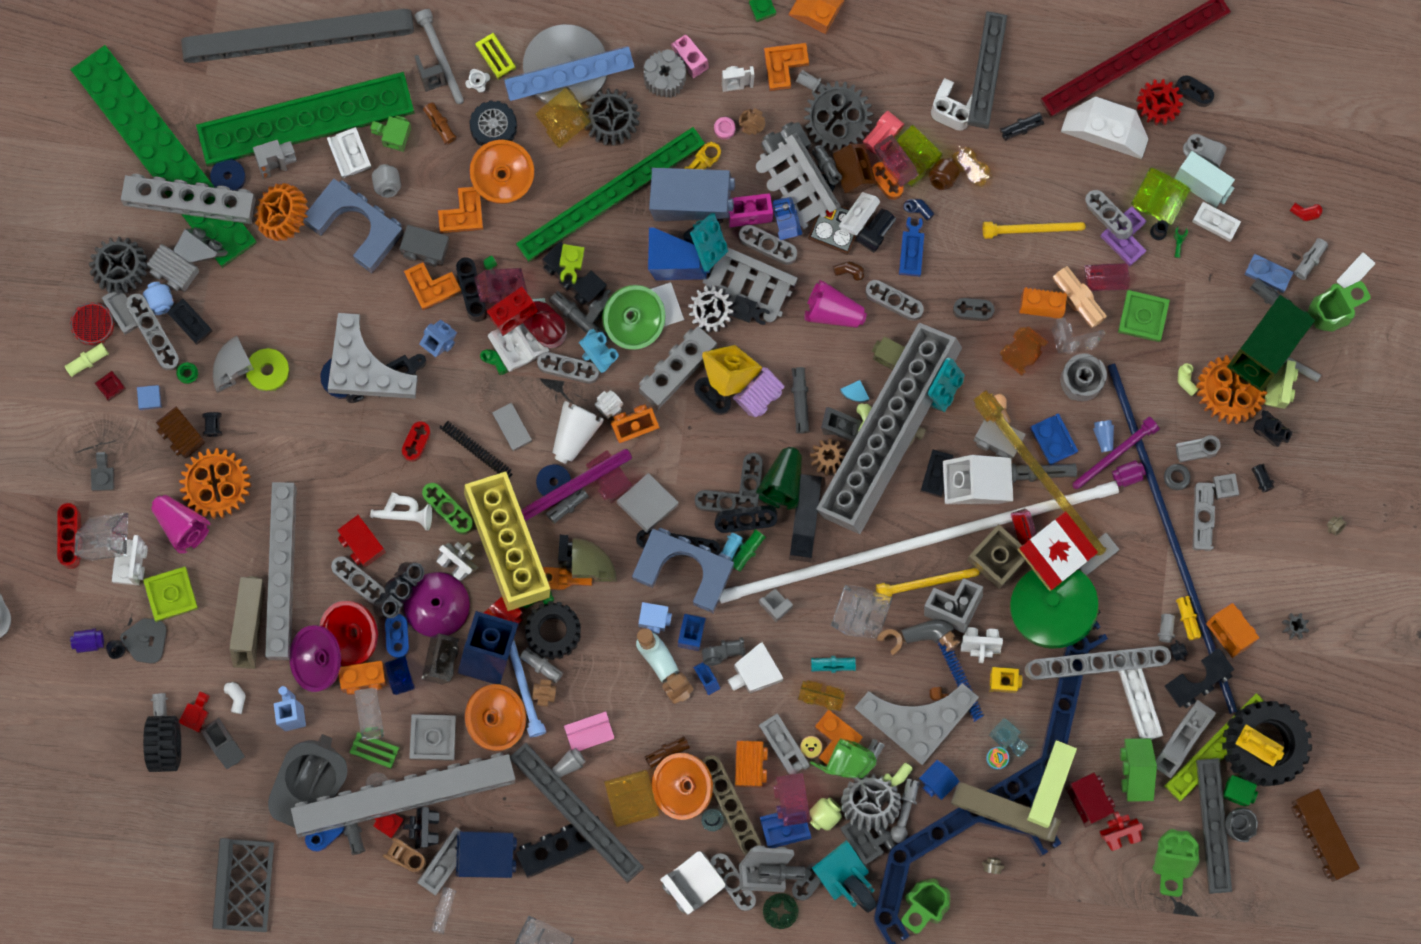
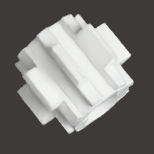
M611 390L607 393L605 391L597 397L598 402L595 403L596 408L607 419L619 414L623 406L621 399Z

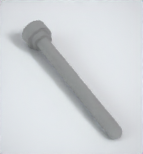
M430 9L421 10L415 14L417 23L424 27L455 102L462 104L464 99L432 26V12Z

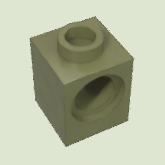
M884 336L881 342L877 340L871 351L875 353L873 360L893 370L905 347Z

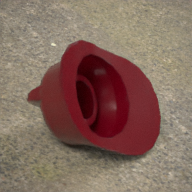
M535 301L538 312L524 321L523 324L542 346L556 348L562 345L567 335L565 321L548 304Z

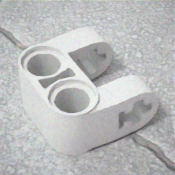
M944 78L933 102L931 116L934 120L955 130H964L968 127L967 122L972 95L967 105L948 98L954 82ZM942 106L946 111H939L937 107ZM962 115L965 117V120H959L956 116Z

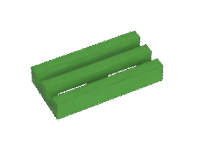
M357 732L356 739L349 753L392 769L399 747ZM360 739L390 749L393 753L390 754L360 743ZM357 747L387 757L390 761L388 763L356 751Z

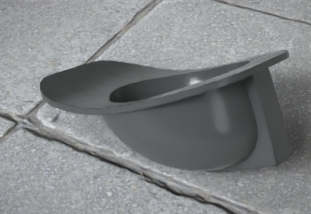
M322 734L318 741L308 740L298 743L287 752L268 800L269 812L274 819L295 828L291 808H294L296 803L308 801V804L317 802V798L323 796H330V798L336 796L346 780L348 769L345 759L331 747V737Z

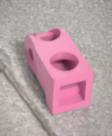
M683 35L671 43L673 51L684 61L688 73L693 79L709 69L707 58L687 35Z

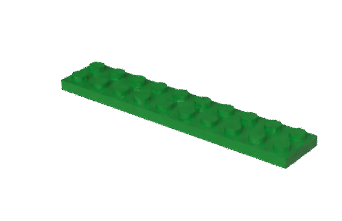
M400 72L196 124L205 163L208 167L219 162L255 155L253 147L274 140H278L279 145L289 141L294 145L341 133L355 127L357 129L372 125L373 121L378 123L388 121L389 116L394 118L395 116L404 117L415 114L405 74Z

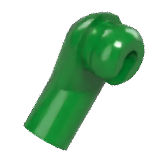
M491 349L481 351L480 359L485 363L494 365L499 375L509 372L497 351Z

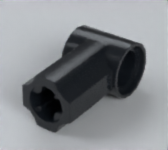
M881 208L869 226L862 230L856 241L872 253H875L882 244L884 236L895 223L896 217L888 210Z

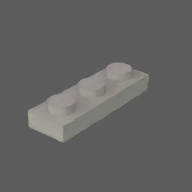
M457 827L450 833L417 881L418 884L434 895L438 893L456 867L457 831H461Z

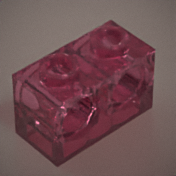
M521 268L485 270L474 277L480 302L499 303L521 286L527 292Z

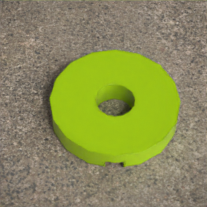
M270 348L260 349L249 358L253 370L247 372L246 376L251 385L260 391H276L288 380L289 364L284 355L279 351ZM265 365H271L274 370L272 374L266 376L262 374V368Z

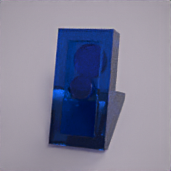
M406 656L385 662L390 687L394 695L415 689Z

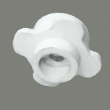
M472 69L469 80L465 83L466 87L469 89L474 88L479 93H482L486 90L485 85L490 80V76L488 73Z

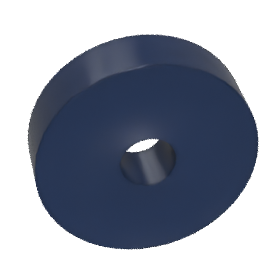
M231 159L216 163L211 170L210 178L215 188L217 186H225L232 191H238V189L244 186L246 175L241 164ZM226 174L232 175L228 180L224 178Z
M552 464L545 466L537 475V489L542 496H545L569 482L571 477L568 471L560 465ZM556 479L558 481L557 485H550V480Z

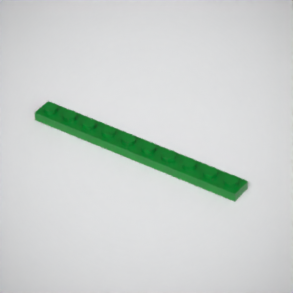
M694 127L688 129L517 242L516 246L529 263L650 183L652 168H672L700 150L705 145V142Z

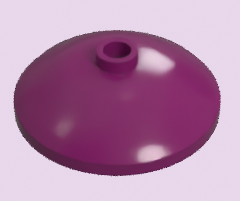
M441 572L425 574L423 579L417 583V586L412 587L411 598L404 602L405 616L412 628L424 636L431 638L449 636L458 631L468 617L470 610L468 593L463 584L449 574ZM434 599H438L440 601V604L438 606L432 605V601Z
M319 625L307 626L301 629L293 639L290 648V668L297 683L305 690L320 692L328 689L335 682L340 671V648L336 638L328 629Z

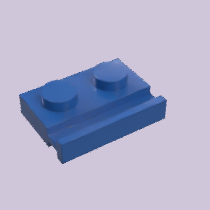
M1059 413L1030 427L1048 465H1054L1078 453V449Z
M803 806L760 817L768 848H776L811 839Z

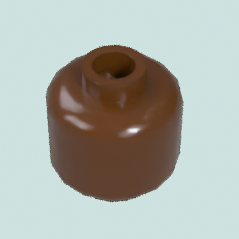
M949 158L938 159L929 172L930 183L938 190L951 189L960 176V169L957 163Z

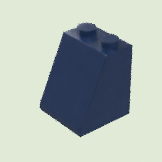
M475 611L464 646L458 674L492 684H501L518 623Z

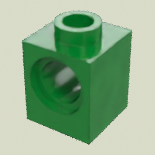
M1231 775L1228 777L1223 790V799L1246 808L1250 803L1254 804L1258 792L1255 791L1257 785Z

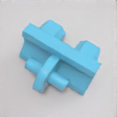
M591 329L579 342L585 351L582 358L585 361L591 359L598 370L603 373L619 357V354L615 349H608L605 345L607 341L603 332L597 333L594 329Z

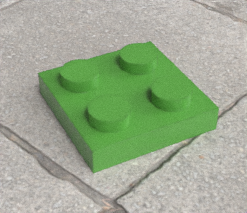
M1127 290L1118 333L1160 342L1170 300Z

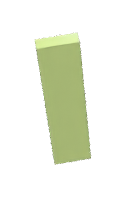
M1057 740L1055 741L1027 818L1028 821L1045 828L1050 826L1077 748Z

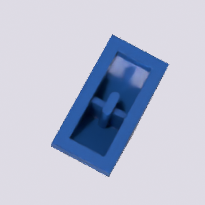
M684 614L678 639L679 648L694 651L700 650L706 618Z

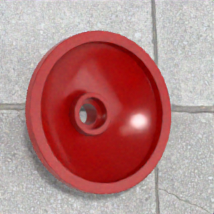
M349 600L337 602L325 611L319 626L328 629L336 638L341 652V666H351L366 662L374 653L378 640L377 625L370 611L362 604Z

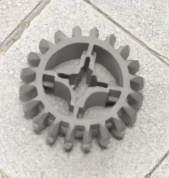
M873 774L871 778L865 776L863 780L855 778L854 783L849 781L848 787L843 790L844 796L841 797V809L845 813L846 820L851 819V826L858 824L859 830L866 827L868 832L871 828L878 832L880 826L886 829L888 823L893 825L901 809V796L897 793L896 786L891 787V780L884 782L883 776L876 779V776ZM858 795H861V800H859V803L855 805L853 802L854 799ZM887 801L889 806L882 812L881 806Z

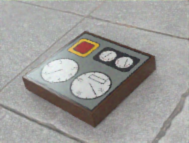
M841 206L830 213L826 210L827 215L823 218L818 215L808 240L848 255L856 235L844 232L839 225L850 209Z

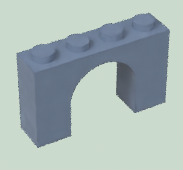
M333 179L306 212L308 218H304L303 222L318 235L322 236L340 214L358 212L364 215L371 223V230L369 236L353 257L356 263L372 274L402 237V225L394 218H387L384 215L385 212L376 205L372 207L368 204L367 198L362 194H355L350 191L351 187L342 180L338 182Z
M652 529L632 579L653 588L666 561L678 555L690 556L698 561L703 569V579L693 600V605L714 614L734 567V562L731 561L732 558L722 553H719V556L711 553L710 548L699 545V547L691 545V541L681 536L678 539L670 536L671 532L665 529Z

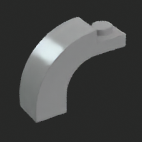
M1197 700L1181 720L1156 758L1157 769L1171 778L1181 766L1191 747L1213 719L1216 712Z

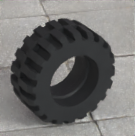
M1263 701L1249 704L1244 709L1238 710L1234 714L1235 717L1228 721L1227 725L1229 728L1224 730L1223 733L1226 742L1222 743V748L1227 750L1228 755L1224 756L1226 762H1231L1232 766L1230 769L1233 773H1239V778L1254 783L1257 786L1281 785L1295 779V775L1303 772V765L1308 764L1310 757L1307 756V753L1312 751V744H1308V738H1312L1311 731L1306 732L1307 722L1305 719L1300 720V713L1297 710H1290L1289 705L1285 703L1279 704L1278 701ZM1261 723H1270L1280 731L1284 741V755L1281 760L1275 763L1274 767L1261 763L1253 754L1235 744L1245 725L1254 729Z

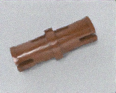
M431 102L426 105L423 111L430 119L433 130L439 133L444 144L448 145L455 141L456 135L447 124V118L442 116L435 103Z

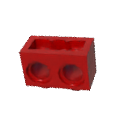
M522 286L487 310L491 321L502 336L538 312L535 303Z

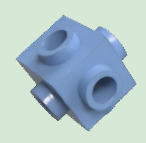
M439 320L434 325L431 323L424 330L425 335L419 345L434 357H437L444 351L448 352L454 346L455 341L453 339L457 332L449 324Z

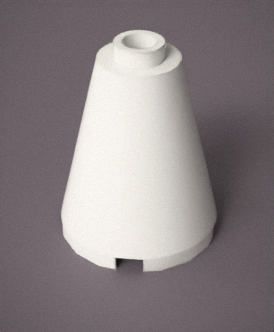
M567 401L564 402L552 452L556 454V460L565 464L567 461L572 462L604 421L601 417L596 420L597 416L574 404H572L571 408L568 407L569 402Z

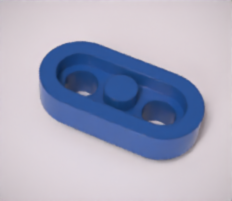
M398 614L394 618H387L385 622L386 647L388 653L394 658H402L409 651L408 623L403 615ZM395 622H399L401 624V627L399 629L393 628V624ZM396 644L402 645V649L400 651L394 650V646Z
M345 827L307 835L305 843L314 852L322 851L344 832ZM314 836L320 837L318 844L312 842Z

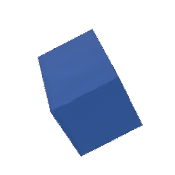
M702 662L693 667L708 695L720 690L719 684L709 666Z

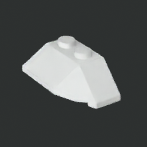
M1094 97L1068 111L1061 129L1062 133L1142 159L1148 142V136L1136 110L1098 97Z

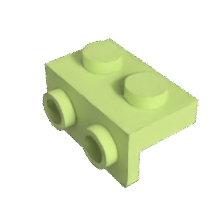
M1287 360L1267 385L1264 405L1285 409L1290 402H1293L1295 390L1292 389L1293 381L1296 382L1298 376L1295 361Z

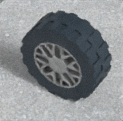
M493 100L486 103L483 102L471 114L469 122L470 131L478 145L483 146L494 140H514V136L517 133V121L513 110L507 104Z

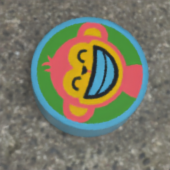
M1002 747L992 748L986 756L987 764L995 770L1004 768L1009 762L1008 752Z

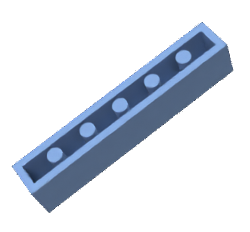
M624 46L503 80L508 98L512 101L635 67L630 48Z

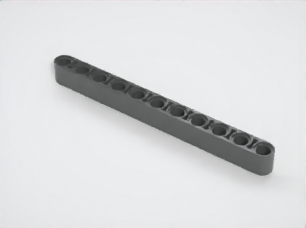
M398 9L189 36L181 39L183 61L186 63H197L405 36L414 32L412 11L409 9Z

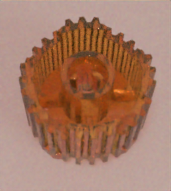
M1029 326L1026 328L1020 327L1013 335L1014 342L1005 345L1000 352L1001 360L1021 376L1027 372L1024 368L1028 365H1033L1042 355L1041 347L1047 346L1049 343Z

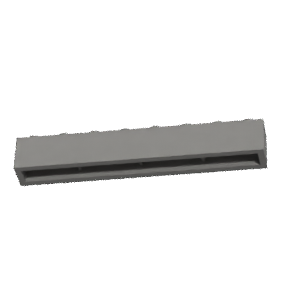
M272 482L265 654L268 660L290 661L297 487L294 483Z

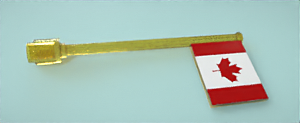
M985 390L972 400L976 404L974 407L986 422L990 420L992 423L995 422L1064 511L1063 514L1017 549L1048 590L1051 591L1093 556L1103 555L1106 552V547L1101 544L1002 417L1001 411L1004 408L992 393L989 394Z

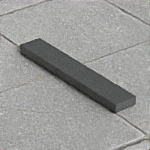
M989 11L985 14L967 125L985 129L989 128L1007 15Z
M1219 758L1196 760L1209 894L1232 892Z

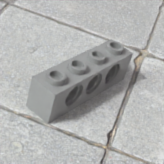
M699 326L695 330L691 328L684 335L683 339L685 340L680 345L676 344L668 353L670 356L665 361L660 360L654 367L655 372L650 377L646 375L639 383V393L658 410L704 362L702 353L717 348V343ZM688 347H694L697 353L695 355H688L685 350ZM678 362L683 367L679 371H674L670 366L672 363ZM665 378L668 383L665 386H658L656 380Z

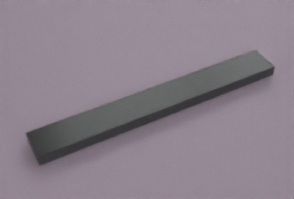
M527 743L523 744L510 756V760L627 884L644 869L643 865Z

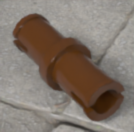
M682 736L668 745L666 743L661 745L662 748L644 757L649 767L653 768L667 756L681 753L690 749V746L685 737Z

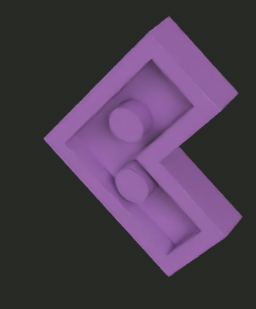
M1132 206L1124 213L1131 221L1133 233L1129 238L1118 239L1108 228L1100 235L1129 267L1146 252L1133 238V235L1147 221ZM1119 221L1117 222V224H1118V226H1119V230H1121V229H1123L1124 231L1127 230L1126 227L1123 228V227L1119 224Z

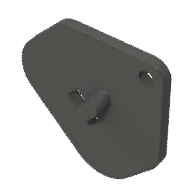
M144 618L123 632L120 639L137 662L153 664L162 658L167 629L161 621L155 622L154 619ZM150 636L154 637L153 646H149Z

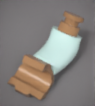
M650 629L640 630L636 641L638 651L653 668L660 681L664 683L662 688L671 702L676 704L680 701H685L694 690L692 685L682 672L678 673L679 669L663 641L655 633H652Z

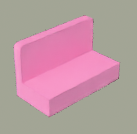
M606 712L564 726L572 750L577 748L579 751L614 739Z

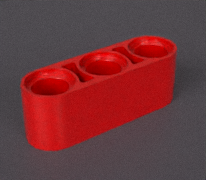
M71 503L62 504L57 512V558L67 569L76 568L81 561V513ZM68 510H74V516L71 519L64 518ZM69 531H73V539H71L70 541H65V534ZM74 553V559L71 562H64L66 554Z

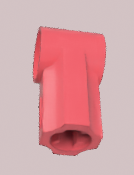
M886 111L878 120L876 127L863 140V144H865V147L870 152L877 154L891 138L893 139L897 136L905 124L890 111Z

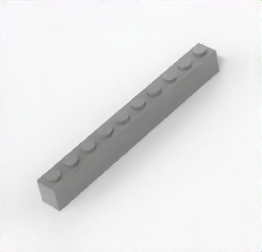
M496 753L491 755V759L482 761V758L470 760L467 765L461 766L460 763L447 766V770L439 771V769H432L426 771V775L417 777V774L405 776L402 781L388 780L382 782V786L374 787L373 785L361 787V791L352 793L351 790L340 792L338 797L330 798V796H323L317 798V802L308 804V801L296 803L295 807L291 808L297 837L515 784L509 754Z

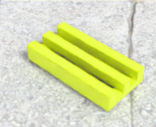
M494 33L475 43V46L498 80L503 75L509 74L511 70L514 71L516 69V66ZM488 41H493L509 65L508 67L504 66ZM483 44H485V46L487 47V49L489 50V52L501 68L500 72L498 71V69L496 68V66L494 65V63L482 47Z

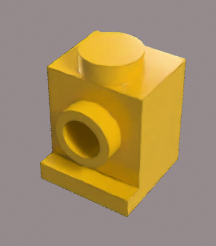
M991 668L989 692L1016 693L1018 688L1022 687V675H1019V669ZM1002 678L1009 679V684H1002Z

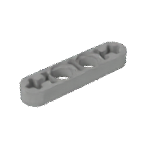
M132 294L127 299L129 313L160 366L168 371L174 370L179 362L175 349L146 299L140 294ZM132 300H141L142 303L140 304V307L142 311L144 312L147 309L148 312L142 313L137 318L136 315L139 314V311L136 307H131V305L133 304ZM145 317H150L154 324L151 328L147 329L142 327L141 320ZM155 336L163 337V346L155 347L152 344V339ZM168 346L170 350H166V353L169 357L175 358L173 359V365L164 364V354L158 355L157 352L163 351Z

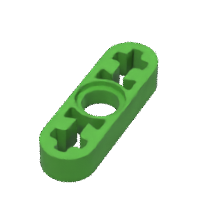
M429 483L424 486L422 491L424 500L457 533L462 535L468 534L473 528L471 517L438 484ZM429 489L432 491L437 489L436 494L442 499L438 506L434 505L438 503L434 497L428 498ZM445 503H451L454 506V511L451 514L446 515L441 511ZM458 511L461 512L458 514V517L462 521L468 520V527L466 529L464 527L458 528L459 523L454 518Z

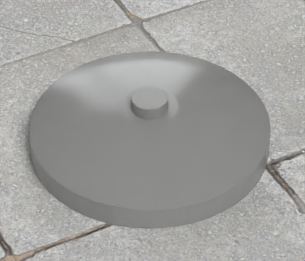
M556 25L543 30L530 42L523 59V71L527 73L606 51L599 39L590 31L575 25ZM607 75L534 95L542 102L553 107H578L586 104L587 101H591L592 95H598V91H601L606 82Z

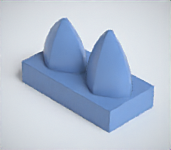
M1254 254L1244 275L1255 280L1259 278L1267 286L1284 293L1293 272Z

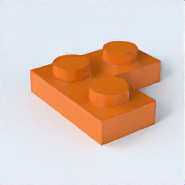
M806 43L764 48L769 90L790 89L789 68L809 66Z
M474 187L458 188L460 209L438 210L440 233L483 230L481 198Z
M423 262L404 271L423 311L462 293L452 272L432 281Z
M829 709L814 727L831 740L830 744L818 757L826 765H828L840 738L857 743L863 738V736Z

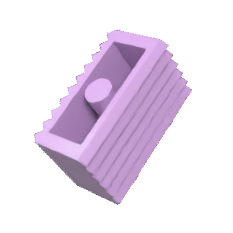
M762 367L761 372L740 393H737L733 399L749 416L757 417L767 411V405L772 400L775 401L781 396V390L785 386L768 368Z

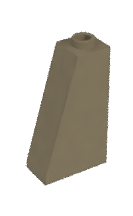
M255 576L240 577L229 648L233 668H256L264 584L263 579Z

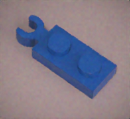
M908 217L906 227L909 232L903 231L899 275L920 277L924 233H918V231L922 228L923 220L919 218L918 225L913 226L910 223L911 217Z

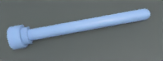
M513 640L509 655L530 722L528 723L527 731L530 738L545 734L546 729L544 723H541V720L537 718L517 647Z

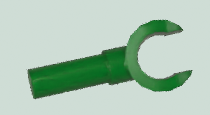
M1178 227L1174 232L1173 236L1176 240L1174 258H1180L1181 246L1188 234L1187 228L1184 231V235L1178 234Z
M489 256L484 260L483 265L490 275L493 287H497L499 285L492 268L498 264L493 256Z

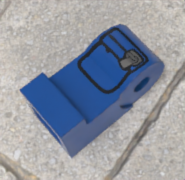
M786 197L774 200L773 209L779 229V240L803 234L793 199Z

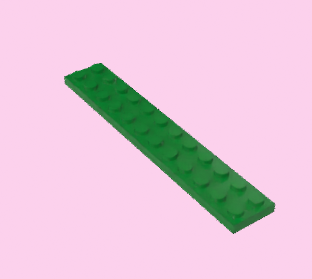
M106 45L70 69L152 177H161L169 182L183 180L190 185L204 183L208 187L215 188ZM166 191L165 194L170 198L173 192ZM187 194L184 197V201H191L194 195ZM207 198L205 204H213L216 198ZM181 214L191 228L197 227L204 230L207 237L220 242L222 248L228 251L226 256L215 258L222 268L257 243L243 223Z

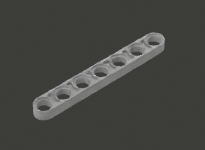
M1155 646L1035 659L1026 664L1025 674L1031 680H1043L1154 668L1168 664L1171 654L1166 647ZM1157 650L1164 653L1165 659L1162 663L1155 659ZM1136 653H1141L1144 656L1142 665L1135 662L1134 656ZM1116 655H1120L1123 658V666L1118 667L1115 665L1114 657ZM1095 657L1102 659L1103 667L1101 669L1094 667L1093 660ZM1075 659L1082 662L1081 671L1074 670L1072 663ZM1054 661L1059 662L1062 666L1059 674L1052 670V663ZM1033 664L1040 666L1041 673L1039 676L1032 674L1031 666Z

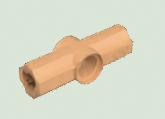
M1068 266L1062 268L1052 277L1062 292L1067 294L1066 301L1070 307L1080 313L1091 329L1106 319V314L1095 302L1090 289L1084 283H1080Z

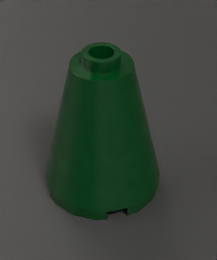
M787 447L781 450L756 490V495L759 494L760 501L778 509L780 505L787 506L786 510L795 509L798 506L802 455L798 449Z

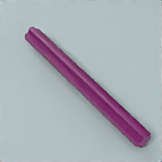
M623 449L521 509L524 520H529L632 459L630 451Z

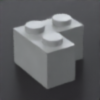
M963 578L954 596L933 588L924 606V616L933 620L948 622L955 630L965 633L983 598V586Z

